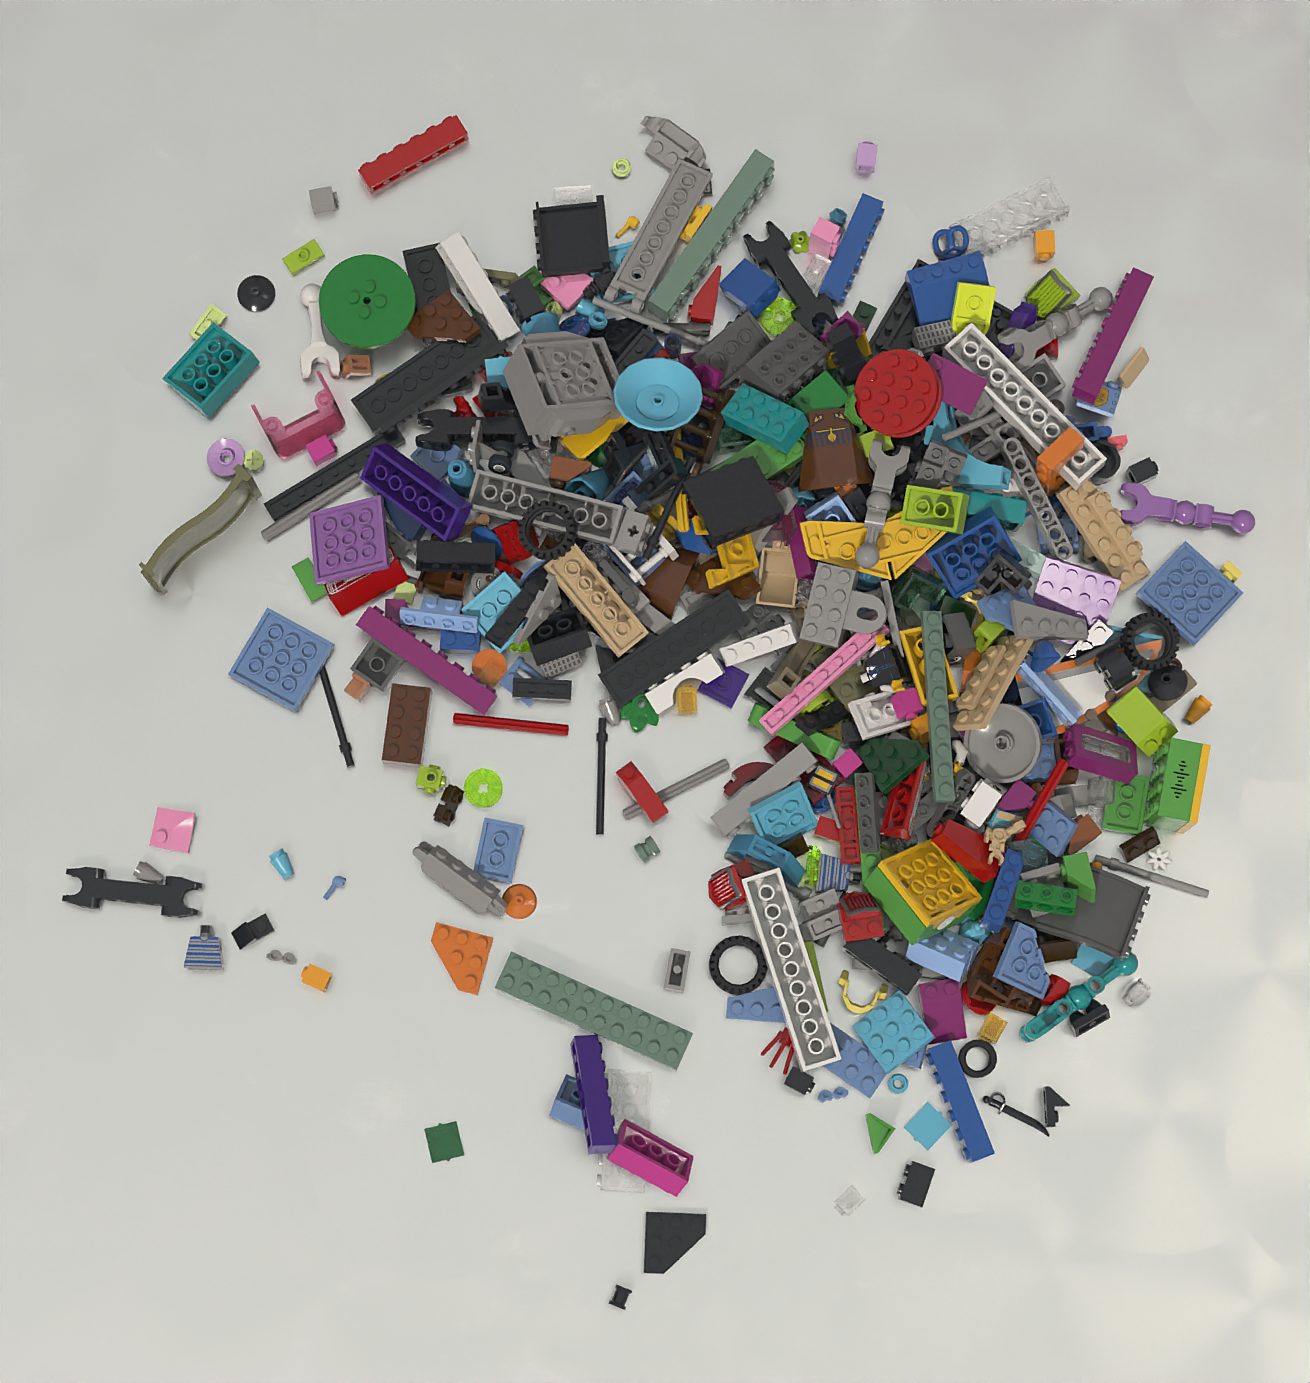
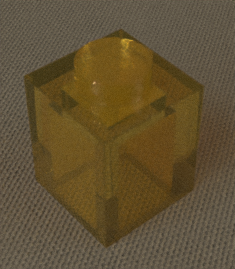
M682 685L680 688H677L678 715L697 714L696 688H692V685Z
M991 1012L988 1013L977 1033L980 1036L979 1040H984L989 1044L997 1043L1008 1022Z

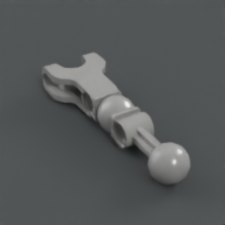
M1098 287L1090 293L1089 300L1078 306L1077 304L1066 305L1056 313L1050 314L1046 320L1036 322L1025 329L1007 328L998 334L997 337L999 343L1006 345L1014 344V354L1008 360L1018 370L1030 365L1038 349L1050 343L1056 337L1062 336L1067 332V329L1071 330L1081 325L1082 316L1094 309L1097 311L1107 310L1113 301L1112 293L1105 287Z
M873 439L868 463L875 476L871 494L866 501L867 513L864 528H867L864 544L858 547L855 552V560L863 568H872L879 562L880 553L876 548L879 531L883 532L886 515L891 507L890 496L894 478L906 470L910 454V447L903 445L899 454L888 456L882 451V441Z

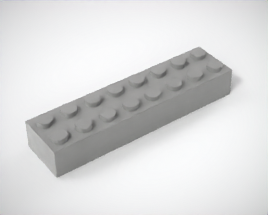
M477 469L468 502L473 505L472 511L519 522L523 518L522 514L528 511L527 508L533 507V504L541 503V501H553L566 507L575 518L576 525L578 526V531H576L578 534L577 538L615 547L614 543L627 511L624 506ZM553 512L537 516L531 524L534 527L566 534V524L563 518Z

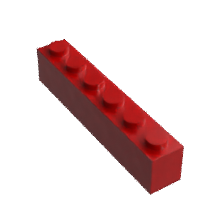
M457 115L453 117L448 116L442 123L437 126H430L421 135H414L405 144H398L392 151L380 154L371 163H364L358 169L359 176L370 194H373L468 141V133Z

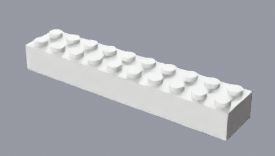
M973 323L969 324L943 348L942 356L945 359L988 380L984 390L993 402V407L1039 454H1042L1069 427L1084 438L1083 448L1059 471V474L1076 491L1104 466L1107 458Z
M780 867L741 879L740 882L746 895V902L801 1072L841 1060Z

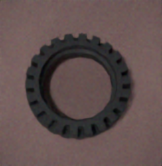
M541 501V503H535L533 507L527 508L528 511L522 514L523 518L519 520L520 527H518V537L525 550L532 556L546 561H551V559L557 560L559 559L558 557L565 556L566 552H570L571 546L575 545L576 542L574 540L578 536L576 533L578 531L577 522L571 512L563 505L553 501ZM543 513H556L563 518L566 524V534L563 541L552 549L536 547L530 538L532 522Z
M1146 612L1132 617L1130 621L1126 622V627L1121 631L1123 635L1120 636V640L1123 643L1120 644V647L1124 648L1125 651L1123 652L1128 656L1127 658L1132 662L1133 667H1138V669L1145 671L1157 670L1170 664L1173 661L1172 659L1176 657L1177 654L1175 652L1179 651L1177 644L1180 643V639H1176V636L1179 633L1174 631L1176 626L1170 624L1171 620L1165 618V615L1158 614V612ZM1143 623L1155 624L1164 635L1165 649L1162 656L1156 660L1145 659L1135 647V631Z
M734 935L725 938L715 946L710 955V975L715 984L729 994L742 995L754 991L761 985L767 974L768 967L762 948L758 942L750 937ZM733 946H744L750 949L758 962L754 978L741 985L732 984L725 980L719 969L721 955Z

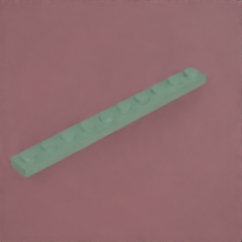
M922 611L920 619L933 802L953 803L955 801L942 615L941 611Z

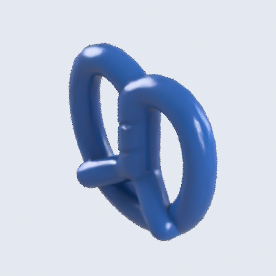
M956 225L949 230L941 229L933 236L934 250L942 259L948 260L962 256L968 248L969 235L963 226ZM960 231L963 235L962 247L955 246L954 232ZM941 235H946L948 248L944 251H941L938 243Z

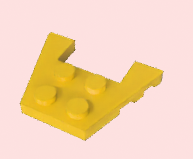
M694 516L692 523L695 534L709 535L700 517ZM751 533L717 546L722 569H709L705 572L709 589H713L759 567Z

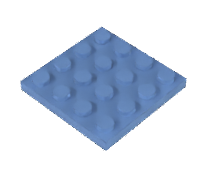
M1186 541L1136 593L1152 610L1158 612V614L1165 615V618H1169L1171 620L1170 624L1176 626L1174 629L1193 646L1243 594L1236 585Z
M267 607L228 675L296 712L331 654L335 644Z

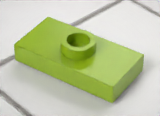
M313 239L282 258L291 274L295 275L324 257L325 254L316 240Z

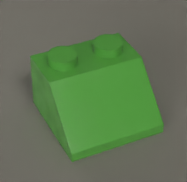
M1087 852L1063 856V864H1060L1062 883L1065 882L1067 888L1078 889V896L1090 903H1095L1096 886Z

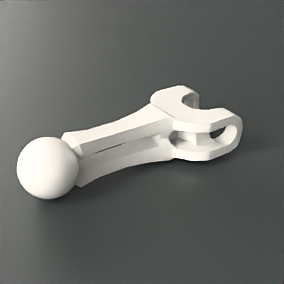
M314 283L304 286L300 293L302 303L308 307L307 311L311 327V343L303 350L300 356L302 378H310L311 367L317 362L326 364L331 376H339V354L335 348L326 343L322 332L319 309L321 286Z

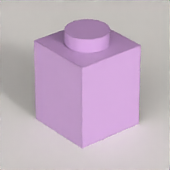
M868 141L858 144L855 171L874 173L877 145Z

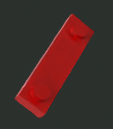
M855 786L835 787L836 811L841 828H838L841 865L861 864Z

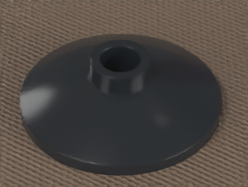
M253 275L245 278L240 283L237 297L242 307L246 310L261 312L268 309L274 302L275 288L268 278L261 275ZM254 289L259 290L257 294L252 293Z
M1167 665L1154 670L1148 679V688L1151 694L1163 701L1179 698L1185 692L1188 684L1184 671L1174 665Z

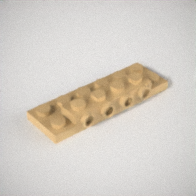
M1089 479L1077 491L1072 486H1069L1056 495L1106 574L1122 579L1118 593L1151 573L1140 557L1143 555L1141 543L1133 539L1130 526L1124 525L1121 520V512L1110 503L1111 497L1107 492H1103L1102 489L1098 491L1092 480Z
M576 543L574 546H571L570 552L565 553V556H560L557 560L552 559L544 566L548 573L555 575L560 588L618 658L649 633L635 616L634 610L623 602L621 594H617L610 586L608 578L599 573L597 565L585 556Z
M1015 635L1003 636L999 639L996 646H989L982 653L981 662L973 670L974 675L965 684L964 693L957 699L956 706L961 710L953 724L957 731L987 728L1034 639H1015Z

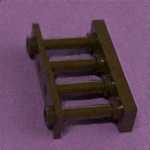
M701 386L702 395L713 399L715 402L713 410L710 411L700 407L697 413L708 418L707 428L703 429L688 422L676 429L668 430L666 436L672 449L676 446L696 454V463L710 465L724 423L721 411L732 398L734 391L719 389L716 393ZM683 428L702 436L701 446L697 447L677 439L679 429Z

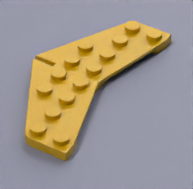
M952 486L939 489L953 492ZM902 511L886 519L883 532L879 531L876 548L880 553L879 562L872 568H863L856 562L855 552L865 541L867 528H864V523L805 521L799 523L806 554L810 558L889 580L892 579L888 562H891L894 579H896L946 533L900 524Z

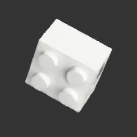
M981 778L972 789L974 792L973 796L970 794L962 803L961 807L963 810L960 814L981 827L1008 789L997 782L990 781L988 778L984 780Z

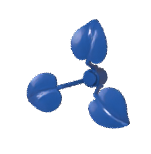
M1011 630L1007 633V636L1015 635ZM1048 641L1040 642L1033 652L1030 650L1027 652L1032 656L1031 670L1036 673L1044 671L1061 658L1054 646ZM1015 676L1002 698L1003 703L1008 704L1020 695Z

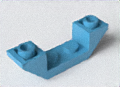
M736 834L727 849V852L745 860L748 854L775 869L780 867L783 880L796 888L806 871L792 853L757 835Z

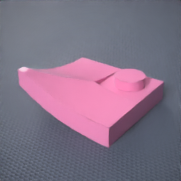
M586 274L547 277L540 284V288L555 301L559 302L565 310L569 311L584 296L582 291L585 290V287L588 288V284L591 281L594 283V278Z
M157 807L149 846L189 853L195 813Z

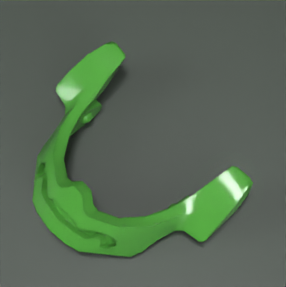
M854 385L846 386L848 395L843 413L852 424L858 426L859 432H864L867 430L866 423L862 422V418L858 417L855 409Z

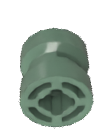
M651 836L645 839V843H638L634 846L643 862L648 861L651 854L657 855L660 853L657 844Z

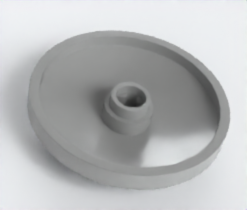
M1000 703L986 729L965 731L964 746L968 750L966 757L972 768L985 779L988 778L990 781L997 783L1017 781L1028 775L1040 759L1042 736L1038 724L1024 709L1016 705Z

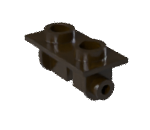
M449 784L448 787H445L440 800L446 803L445 805L438 804L433 814V820L449 827L455 818V812L463 800L465 791L456 785Z

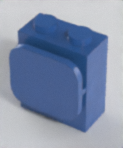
M746 258L719 283L723 294L735 302L736 306L743 312L749 310L753 317L759 316L777 298L778 293L781 291L774 278Z

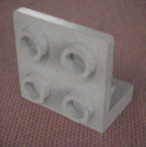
M1059 863L1020 874V881L1064 887L1060 878L1061 868ZM1030 910L1032 917L1048 914L1047 912Z

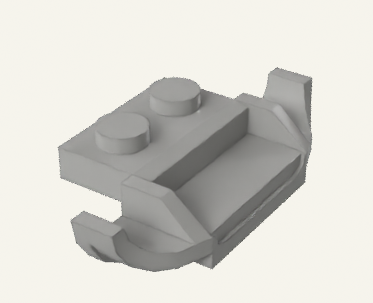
M645 116L640 123L655 134L645 151L671 170H673L678 159H691L700 167L706 160L704 149L699 141L669 119Z
M834 887L798 902V906L805 919L802 924L798 925L803 941H815L842 929L837 909V903H840Z

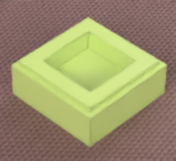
M404 582L398 585L393 599H405L407 604L412 605L417 591L414 584Z

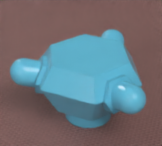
M970 917L961 922L962 926L958 932V935L969 938L979 943V945L994 935L991 930L980 927L981 922L978 919L972 921Z

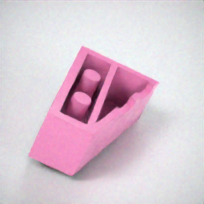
M819 217L810 234L808 252L829 261L831 256H835L845 229Z

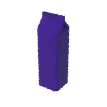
M1021 301V304L1013 310L1007 328L1025 329L1034 324L1037 319V306ZM1000 343L998 350L1009 359L1014 354L1015 348L1013 343L1010 345Z

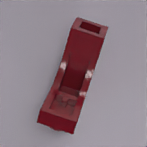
M751 762L738 767L731 774L735 781L730 780L725 784L723 795L729 800L742 786L757 780L774 765L766 762Z

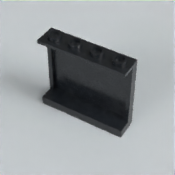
M597 195V202L539 208V202H536V209L533 210V219L537 221L538 225L534 226L535 238L539 237V243H535L536 254H540V259L537 260L538 271H542L543 278L603 272L605 268L611 271L604 195Z
M754 456L741 458L738 462L730 465L725 464L719 469L707 471L703 475L695 478L691 477L682 482V495L687 494L709 534V543L712 548L783 521L784 509Z

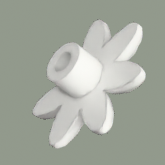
M1157 847L1156 853L1148 851L1152 858L1147 859L1146 862L1154 863L1153 870H1156L1159 865L1163 870H1166L1165 863H1172V860L1166 858L1170 853L1169 851L1162 853L1161 848Z

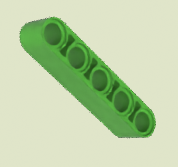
M755 702L747 721L765 729L759 720L772 708ZM794 718L776 733V735L800 745L803 742L809 750L829 759L835 758L841 743L840 739L823 731L808 737L795 726L796 719Z

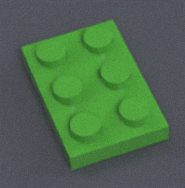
M1136 775L1129 784L1109 779L1101 829L1132 835L1142 832L1150 777Z

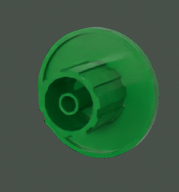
M372 254L353 256L337 264L324 279L319 293V309L327 329L342 343L359 349L383 347L398 339L409 327L416 306L414 288L407 273L394 261Z

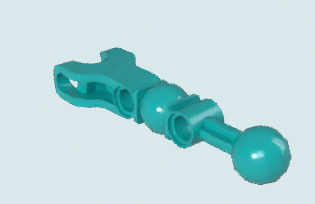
M1130 952L1129 957H1124L1122 963L1117 962L1118 960L1114 958L1113 965L1099 976H1093L1081 985L1072 986L1066 996L1022 1026L1019 1030L1020 1038L1026 1043H1031L1050 1031L1076 1010L1087 1008L1091 999L1105 989V985L1116 977L1134 974L1138 968L1136 955ZM1091 981L1098 983V991L1091 989ZM1060 1004H1064L1067 1007L1066 1014L1059 1011ZM1030 1028L1034 1029L1035 1034L1031 1033Z

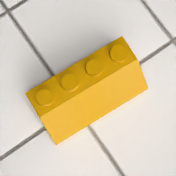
M620 415L618 419L608 420L606 424L592 433L576 434L568 437L559 436L558 442L569 456L582 461L604 443L612 432L621 429L629 421Z
M921 627L899 631L922 706H927ZM944 651L948 704H952L959 695Z

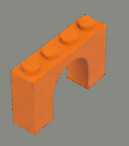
M1071 427L1037 457L1035 474L1048 499L1067 482L1059 474V471L1084 446V438Z

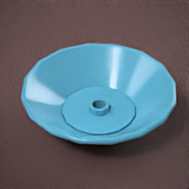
M662 357L643 359L629 365L618 376L613 390L615 406L623 418L638 428L651 431L673 430L687 424L698 413L703 399L701 383L693 371L678 361Z

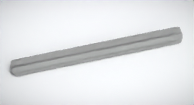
M354 472L262 530L261 535L268 541L309 515V513L314 512L362 481L359 473Z
M722 759L656 794L664 802L729 769V763L726 759ZM637 803L623 809L626 819H630L643 812Z

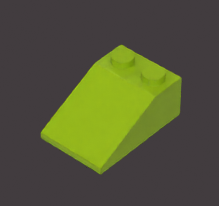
M907 485L900 524L963 535L970 496L964 493Z
M1136 685L1106 710L1112 719L1148 757L1178 732L1173 721Z

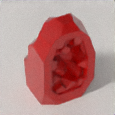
M1051 974L1049 976L1050 983L1044 998L1039 999L1040 1003L1046 1006L1053 1005L1056 1000L1061 999L1063 995L1067 994L1071 983L1062 977Z

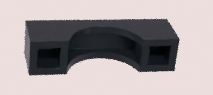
M500 382L480 385L478 400L482 413L517 410L510 389L503 387Z

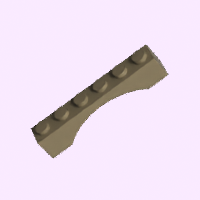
M802 640L796 642L766 687L780 699L791 694L800 681L809 659L819 645Z

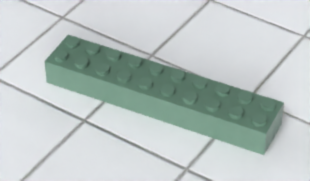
M757 149L754 150L649 298L648 312L665 323H668L670 319L674 320L679 313L677 309L681 304L685 305L690 297L688 295L689 292L698 287L700 283L699 278L702 274H707L711 267L709 264L713 259L716 260L719 257L723 244L727 245L729 243L733 230H738L743 222L741 219L745 214L748 215L750 213L754 200H759L764 192L762 190L764 186L772 182L775 171L774 160Z
M512 951L495 986L496 990L675 1071H677L693 1035L688 1030Z

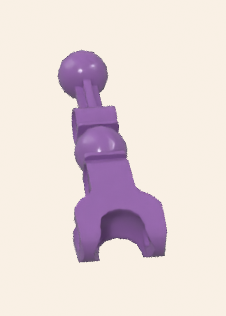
M1124 483L1121 485V493L1124 496L1133 498L1136 503L1134 509L1120 511L1122 515L1121 520L1124 524L1136 526L1146 519L1171 522L1175 519L1182 525L1193 522L1192 525L1200 527H1211L1212 523L1230 525L1235 532L1240 534L1250 532L1255 526V518L1247 510H1239L1234 514L1215 512L1212 505L1197 503L1195 506L1187 500L1177 503L1178 500L1154 496L1142 484Z

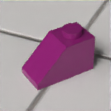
M1019 779L1014 782L992 813L994 814L996 809L1011 813L1022 812L1026 807L1030 809L1036 801L1033 797L1037 792Z

